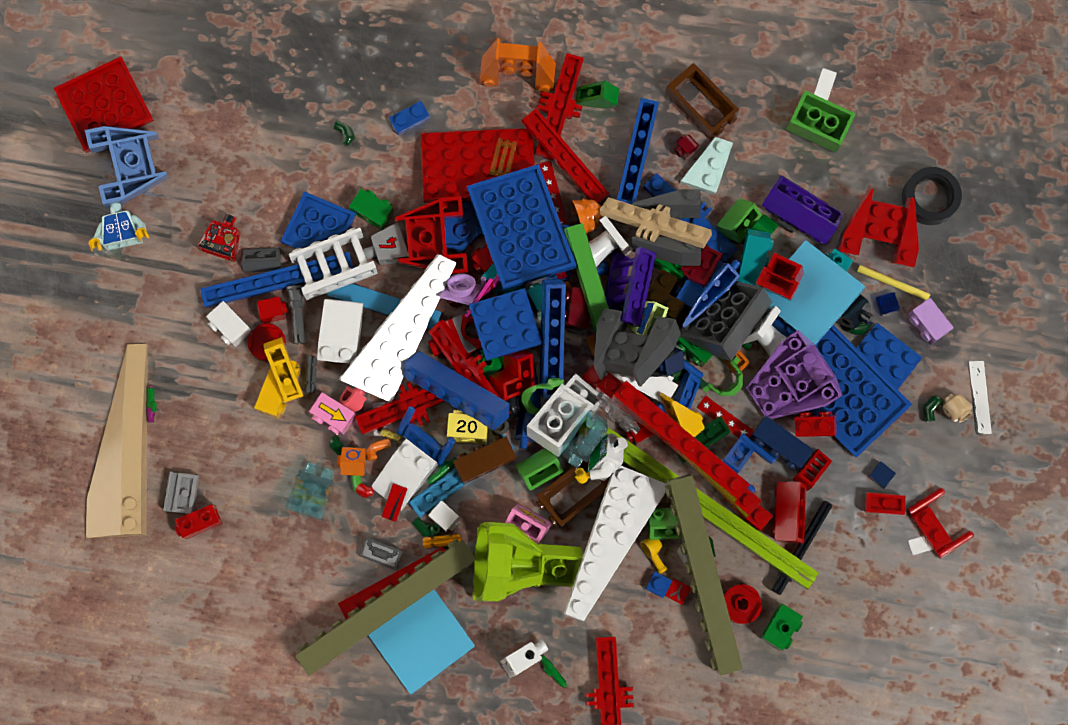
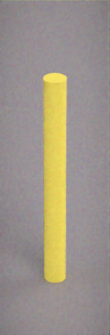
M859 265L857 272L924 300L929 299L930 294L862 265Z

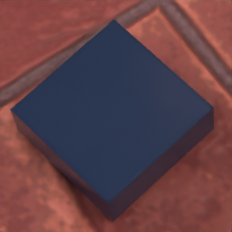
M880 461L868 477L884 489L896 473Z

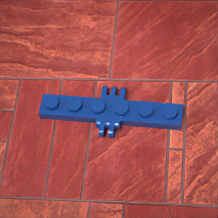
M657 173L643 187L652 197L676 191ZM703 202L701 204L700 218H681V220L712 230V236L706 243V246L723 253L720 260L726 263L737 252L738 248L705 218L712 211V208L708 207L704 211L703 209L707 203Z

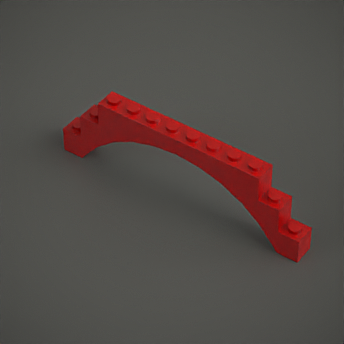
M594 365L581 377V379L601 394L605 401L638 421L692 465L724 497L743 521L760 532L773 517L759 504L762 500L748 489L750 484L627 380L622 383L610 372L604 376L603 380H600Z

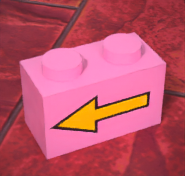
M323 392L309 411L313 415L312 420L320 425L324 422L329 426L328 430L336 435L339 432L344 435L356 416L355 412Z
M519 503L512 508L505 522L515 524L537 544L544 539L552 522Z

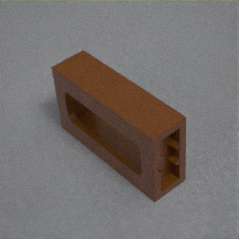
M695 63L691 64L666 86L665 93L709 139L714 135L718 137L724 131V127L727 124H733L738 118L739 109ZM686 83H693L723 114V118L715 125L711 126L678 92Z
M590 454L536 497L538 499L536 504L542 511L546 510L549 513L548 519L555 527L558 525L562 528L605 493L610 477L605 481L601 480L600 485L563 514L558 513L550 503L552 497L576 479V469L583 468L584 471L588 470Z

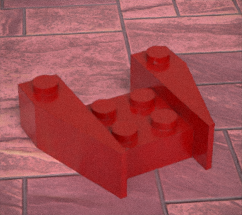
M867 189L840 234L837 250L842 253L859 256L863 238L894 244L896 247L892 263L915 268L919 252L915 198H907L905 207L872 200L874 189Z
M461 196L442 197L395 217V223L406 222L409 258L398 259L400 264L425 270L437 254L456 262L451 275L468 273L466 253L447 255L444 219L463 217Z

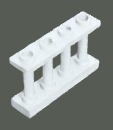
M351 228L344 234L332 235L328 240L313 242L309 247L297 248L289 254L292 263L298 262L306 282L305 286L301 288L306 300L378 274L374 261H367L359 239L363 238L361 228ZM352 242L360 263L358 267L353 269L349 268L341 248L342 245ZM334 249L342 269L341 273L331 275L323 252ZM315 255L324 276L323 280L318 282L313 281L305 259Z

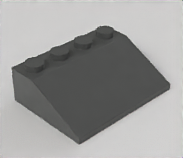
M736 281L728 291L685 328L683 327L679 337L716 357L732 361L772 301L764 287Z

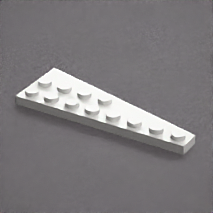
M437 254L425 269L423 275L413 284L411 290L401 299L399 305L389 314L374 333L375 335L362 348L360 354L350 363L344 374L340 376L339 379L392 402L404 377V362L414 355L456 262Z
M620 466L611 474L564 615L579 621L586 619L664 496L667 484L623 466Z

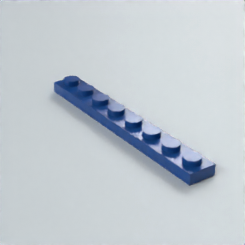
M346 252L344 256L348 266L353 269L350 253ZM337 256L326 257L331 275L341 273L342 269ZM318 260L306 262L313 281L322 280L324 276ZM298 264L201 288L200 290L204 307L210 308L218 306L222 301L230 303L286 289L288 286L306 284Z

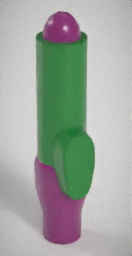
M149 385L147 388L146 414L148 423H154L157 403L155 402V389L152 385Z

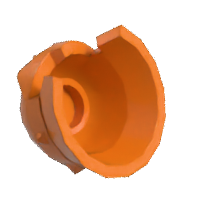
M571 200L573 214L578 215L580 224L583 223L586 234L595 230L601 224L600 219L603 218L599 211L602 206L594 200Z

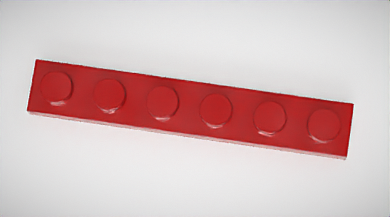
M537 108L521 120L524 126L588 200H594L599 203L609 194Z
M441 547L339 602L338 605L345 619L349 617L348 613L358 607L360 610L366 606L364 602L372 596H375V598L383 594L381 590L390 584L392 587L399 583L398 578L406 573L411 575L416 571L414 568L423 561L428 563L432 560L431 556L439 550L444 552V548Z

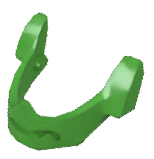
M735 355L732 361L729 362L736 372V380L728 389L715 388L713 384L707 383L702 378L699 379L701 381L699 386L704 392L712 390L720 396L735 395L743 386V374L737 366L740 359Z
M550 378L548 383H541L527 388L522 394V403L526 410L534 415L540 411L531 403L530 397L532 392H535L536 389L553 390V387L563 384L564 380Z

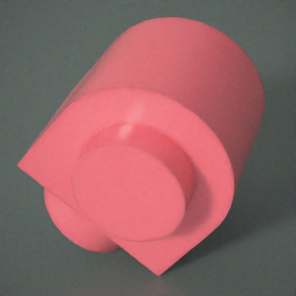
M347 386L340 396L339 403L356 412L363 407L367 398L364 397L365 392L357 387L352 389Z

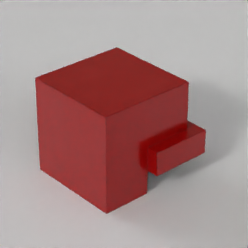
M774 253L768 266H764L756 285L764 287V289L791 301L804 275L803 266Z

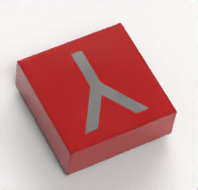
M673 578L665 597L683 605L691 587Z

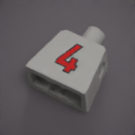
M398 223L372 235L373 246L363 249L366 259L377 257L380 265L399 263L398 259L409 258Z

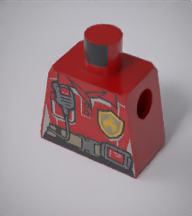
M225 214L222 223L213 220L197 245L200 251L235 262L241 236L240 231L233 227L236 218Z

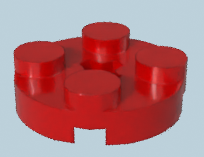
M746 584L735 585L724 593L730 621L733 623L747 624L757 619L760 615L762 603L759 593L753 587ZM744 599L747 607L739 609L737 601Z

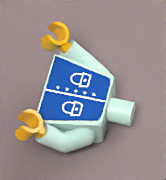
M115 203L110 205L111 214L102 217V222L99 223L94 238L89 240L88 244L91 251L95 247H98V250L101 251V244L107 251L141 244L143 243L142 237L146 236L148 239L150 236L147 233L145 223L137 215H132L129 211H122L121 204Z

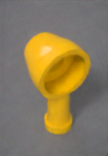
M649 538L641 541L642 550L652 559L658 569V573L661 574L666 571L667 567L664 566L658 556V552L662 548L661 541L650 540Z

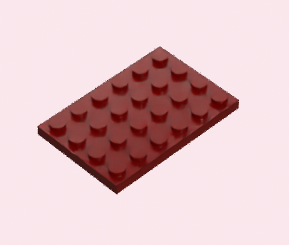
M527 128L421 133L424 203H430L442 197L461 196L462 201H471L467 186L535 165L533 135Z

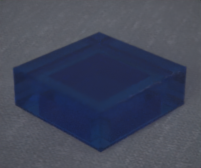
M895 292L875 298L881 316L900 310Z

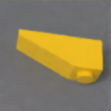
M283 338L265 343L264 351L285 403L302 397L303 392Z
M664 393L659 394L667 415L693 437L705 429L700 413L692 411Z

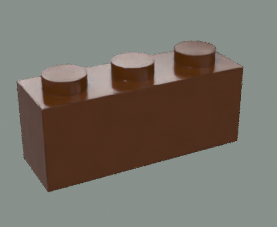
M498 436L492 439V443L487 446L481 444L473 449L474 452L468 455L465 452L455 457L456 460L453 463L464 485L517 459L507 436L504 438Z

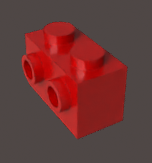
M821 411L819 414L812 415L811 412H799V415L795 417V437L835 436L837 434L836 414H831V411Z

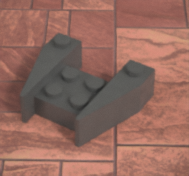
M681 189L633 202V205L651 211L652 208L656 209L661 204L664 208L666 206L670 207L669 214L672 218L679 220L681 218H700L701 189ZM660 234L655 242L650 241V237L648 240L643 239V237H632V252H636L638 247H643L656 253V259L681 266L701 265L700 247Z
M604 308L597 323L594 356L595 370L600 380H603L606 371L634 376L638 386L641 387L674 350L681 334L676 319L657 316L649 336L626 333L627 323L621 321L622 311Z

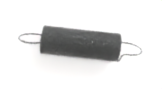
M780 217L776 219L775 223L791 233L795 231L796 227L792 224L784 222Z

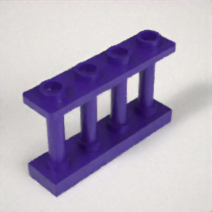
M643 247L636 248L634 258L627 257L618 252L614 253L605 291L608 308L620 311L621 302H624L621 321L634 327L641 325L656 253ZM629 266H632L631 275L627 276ZM625 284H628L627 293L623 294Z

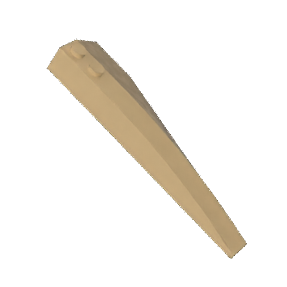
M127 344L87 496L86 538L146 536L148 344Z

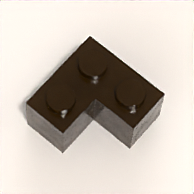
M661 269L647 293L646 301H654L668 307L665 318L677 320L685 305L684 302L670 295L678 278Z

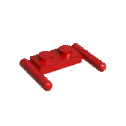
M943 488L937 489L907 509V512L912 516L913 521L939 559L974 537V533L968 531L954 541H951V538L931 508L928 507L930 503L945 494Z

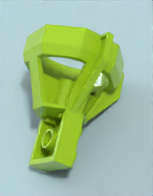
M484 522L477 528V541L474 553L476 560L474 561L473 600L497 602L521 589L532 586L573 587L583 558L581 547L537 544L515 524Z

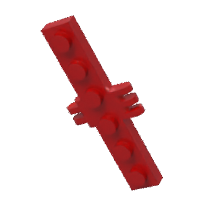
M566 53L554 94L542 91L540 96L543 98H539L538 101L542 105H537L536 107L538 111L548 113L546 120L560 136L566 119H572V117L580 118L581 113L577 111H582L583 108L581 105L576 104L577 101L572 98L584 57ZM539 143L536 156L554 160Z
M444 320L439 321L429 331V334L455 368V372L499 397L483 375L485 372L483 368L487 363L485 361L480 364L478 363L482 356L470 357Z
M409 381L406 382L409 388L407 391H405L403 384L399 385L402 391L399 393L400 399L357 415L355 418L362 435L402 420L408 407L412 406L415 408V412L410 420V424H415L413 420L417 419L419 426L423 425L421 420L423 416L426 423L430 422L426 410L446 401L425 389L418 391L417 387L413 388Z
M616 637L596 638L599 688L593 689V693H585V697H593L594 701H586V706L594 705V709H600L601 725H621L620 708L634 707V703H626V699H634L633 695H625V691L631 692L633 687H619Z

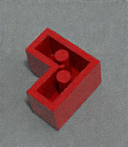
M522 350L503 356L504 370L489 376V383L504 401L522 394L527 388L535 385L533 353Z

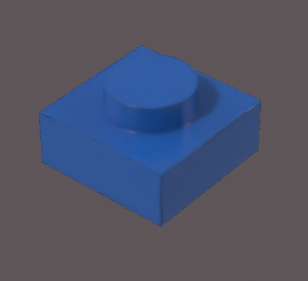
M654 571L646 590L663 599L672 580Z

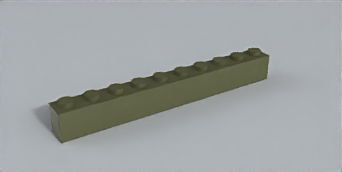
M687 474L666 480L665 491L667 497H671L672 505H670L671 514L673 517L676 516L677 524H675L676 533L678 536L681 535L682 539L680 549L687 558L685 568L687 574H691L693 581L690 582L692 593H696L698 600L695 601L696 610L702 616L700 621L701 629L707 635L705 645L707 651H711L713 658L710 659L712 670L716 671L720 676L742 670V663L693 475Z
M458 539L453 540L447 545L449 547L444 552L439 550L431 556V561L428 563L423 561L414 568L416 571L411 575L408 573L397 579L399 583L392 587L390 584L381 590L382 595L377 598L372 596L364 602L366 606L360 610L358 607L348 613L349 617L344 621L339 619L333 623L330 631L325 633L323 630L314 637V642L311 644L306 642L297 648L299 652L296 653L295 657L308 676L474 562L476 558L463 539L460 541Z

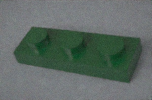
M720 416L704 426L705 429L694 438L708 448L730 434L731 430ZM674 451L680 459V461L682 462V464L687 462L676 451Z

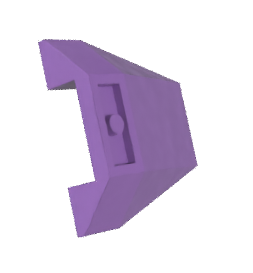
M800 330L779 344L746 387L764 416L770 419L824 407L842 396L835 374L814 343Z

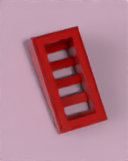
M816 449L792 480L806 484L807 492L815 485L832 460L819 449ZM815 458L820 460L824 465L822 466L820 463H818L815 460ZM810 464L814 465L819 471L813 468Z

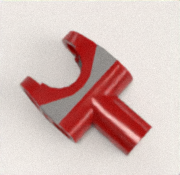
M463 314L445 321L469 355L482 349L479 339H471L466 334L467 327L474 322L472 315L467 318ZM434 339L428 341L434 357L443 354Z

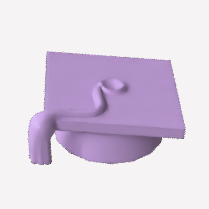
M454 275L448 279L447 286L440 294V298L467 305L472 304L486 285V277H481V284L479 285L476 284L475 278L470 275Z

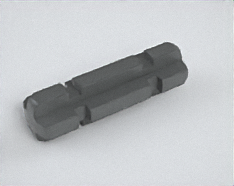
M307 356L304 391L305 393H315L316 386L314 383H316L317 368L315 365H317V357Z

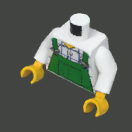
M581 429L579 432L583 431L584 435L586 433L585 429ZM588 432L585 438L580 440L583 444H588L593 440L590 445L588 473L583 468L576 469V480L581 484L587 482L588 478L605 481L622 465L624 449L628 446L627 441L622 437L617 438L615 434L594 433L590 435Z

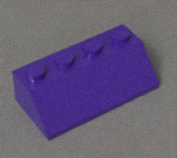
M782 175L762 204L768 212L775 213L784 222L793 224L799 231L811 235L814 240L825 245L845 213Z

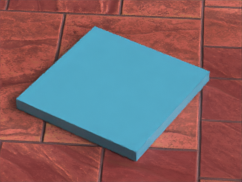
M805 240L789 258L802 265L804 275L792 300L789 301L766 289L765 291L772 301L768 308L777 306L781 310L778 317L796 331L800 330L816 345L866 287Z
M435 590L426 594L368 635L410 695L475 647Z

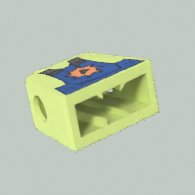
M646 301L641 325L634 327L627 324L626 328L636 334L649 336L657 316L666 317L669 308L654 301Z

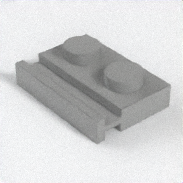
M170 472L163 511L182 514L194 512L200 476Z

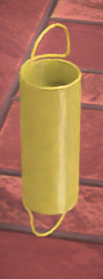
M383 428L382 434H380L398 443L404 437Z

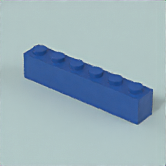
M645 98L640 100L617 200L631 205L637 199L659 105L658 101Z
M542 279L540 384L548 383L550 378L563 379L566 284L562 279ZM560 386L553 387V390L539 389L543 399L550 398Z
M418 351L404 362L405 378L492 430H495L509 418L510 403L421 351Z

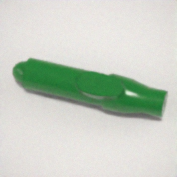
M454 457L452 460L441 464L439 470L429 477L428 484H434L448 471L452 470L455 466L453 461L456 458Z
M543 654L540 661L544 666V671L549 677L552 676L560 687L566 688L567 681Z

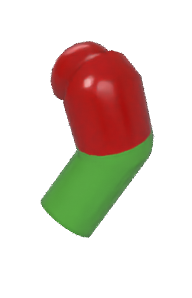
M351 475L353 490L356 494L363 498L373 496L374 489L363 484L361 476Z

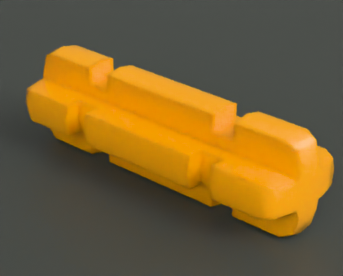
M461 535L434 536V538L424 537L423 546L424 548H432V546L445 547L455 539L460 541Z

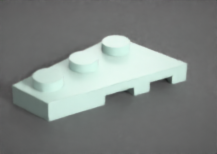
M715 137L680 183L715 195L733 143Z

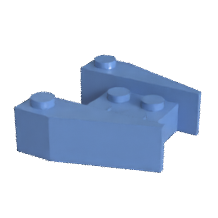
M106 126L85 130L88 146L92 153L110 149L117 182L99 186L102 203L105 208L115 203L125 204L168 179L166 171L156 173L148 142L159 139L157 132Z

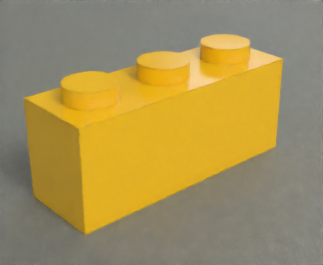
M291 360L298 378L301 369L296 361ZM270 366L254 409L257 412L279 419L280 415L285 413L287 404H285Z

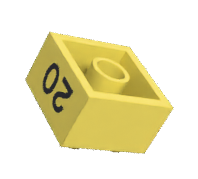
M455 410L453 413H449L447 439L453 437L455 443L487 445V426L462 411Z

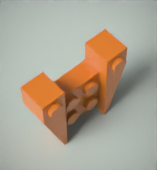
M497 38L482 56L480 84L486 87L499 86L500 72L506 75L516 73L527 77L536 75L535 89L541 92L553 91L556 63L542 42H538V46L500 43V38Z

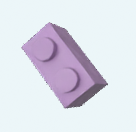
M931 298L908 314L911 324L920 330L922 338L929 342L930 345L954 328Z

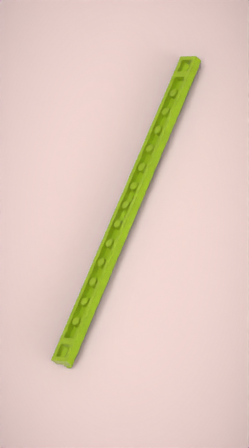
M588 414L578 430L585 429L588 425L587 430L590 435L594 433L615 434L617 438L622 437L590 414ZM626 440L628 446L624 449L623 463L633 470L667 484L666 480L680 477ZM696 488L704 519L803 588L809 589L819 574L816 570Z

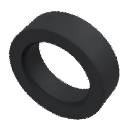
M926 167L914 173L905 184L902 191V204L905 207L907 198H915V188L920 182L932 180L940 183L948 193L949 200L946 209L940 212H929L921 208L915 199L917 222L924 225H938L947 221L958 210L962 200V190L957 179L947 170L938 167Z

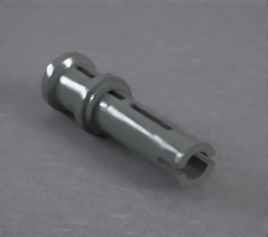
M300 285L286 287L289 295L287 307L291 309L293 344H299V341L301 344L306 343L302 313L305 303L302 301L301 288L303 286Z

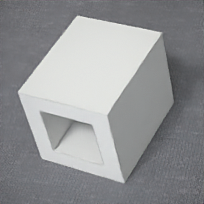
M440 501L428 515L445 532H448L449 529L453 531L460 523L457 521L460 518L459 515L443 501Z

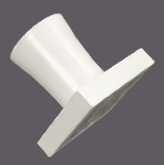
M606 216L600 219V223L605 231L589 242L596 267L616 248H619L625 256L631 252L629 245Z
M777 306L768 308L743 344L757 340L770 357L779 344L787 338L772 326L781 310Z

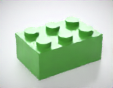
M805 90L786 130L837 153L856 113Z

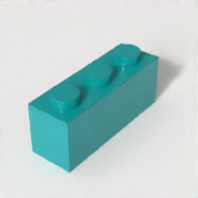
M747 229L740 260L741 265L738 268L740 277L736 281L757 286L756 282L764 266L767 267L769 264L768 251H772L774 240L771 239L769 232Z

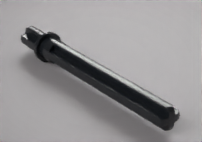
M827 501L822 502L804 533V543H798L792 555L802 560L831 510V503ZM782 572L777 574L779 578L772 588V591L777 595H781L788 582H792Z

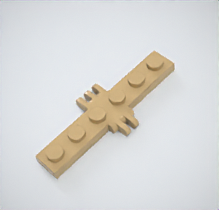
M608 197L599 210L601 216L638 227L636 237L641 238L643 235L645 240H648L650 237L652 242H655L660 234L704 248L712 236V230L670 217V207L666 206L664 208L661 204L656 209L652 208L650 211Z

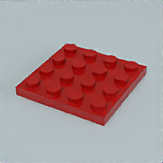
M122 56L54 87L55 93L86 153L90 152L85 130L103 126L136 130L154 121Z

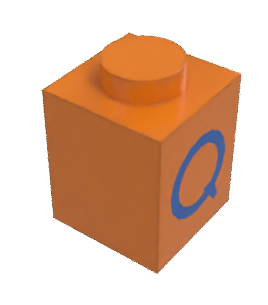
M342 447L341 455L337 456V467H340L341 475L364 476L366 448Z

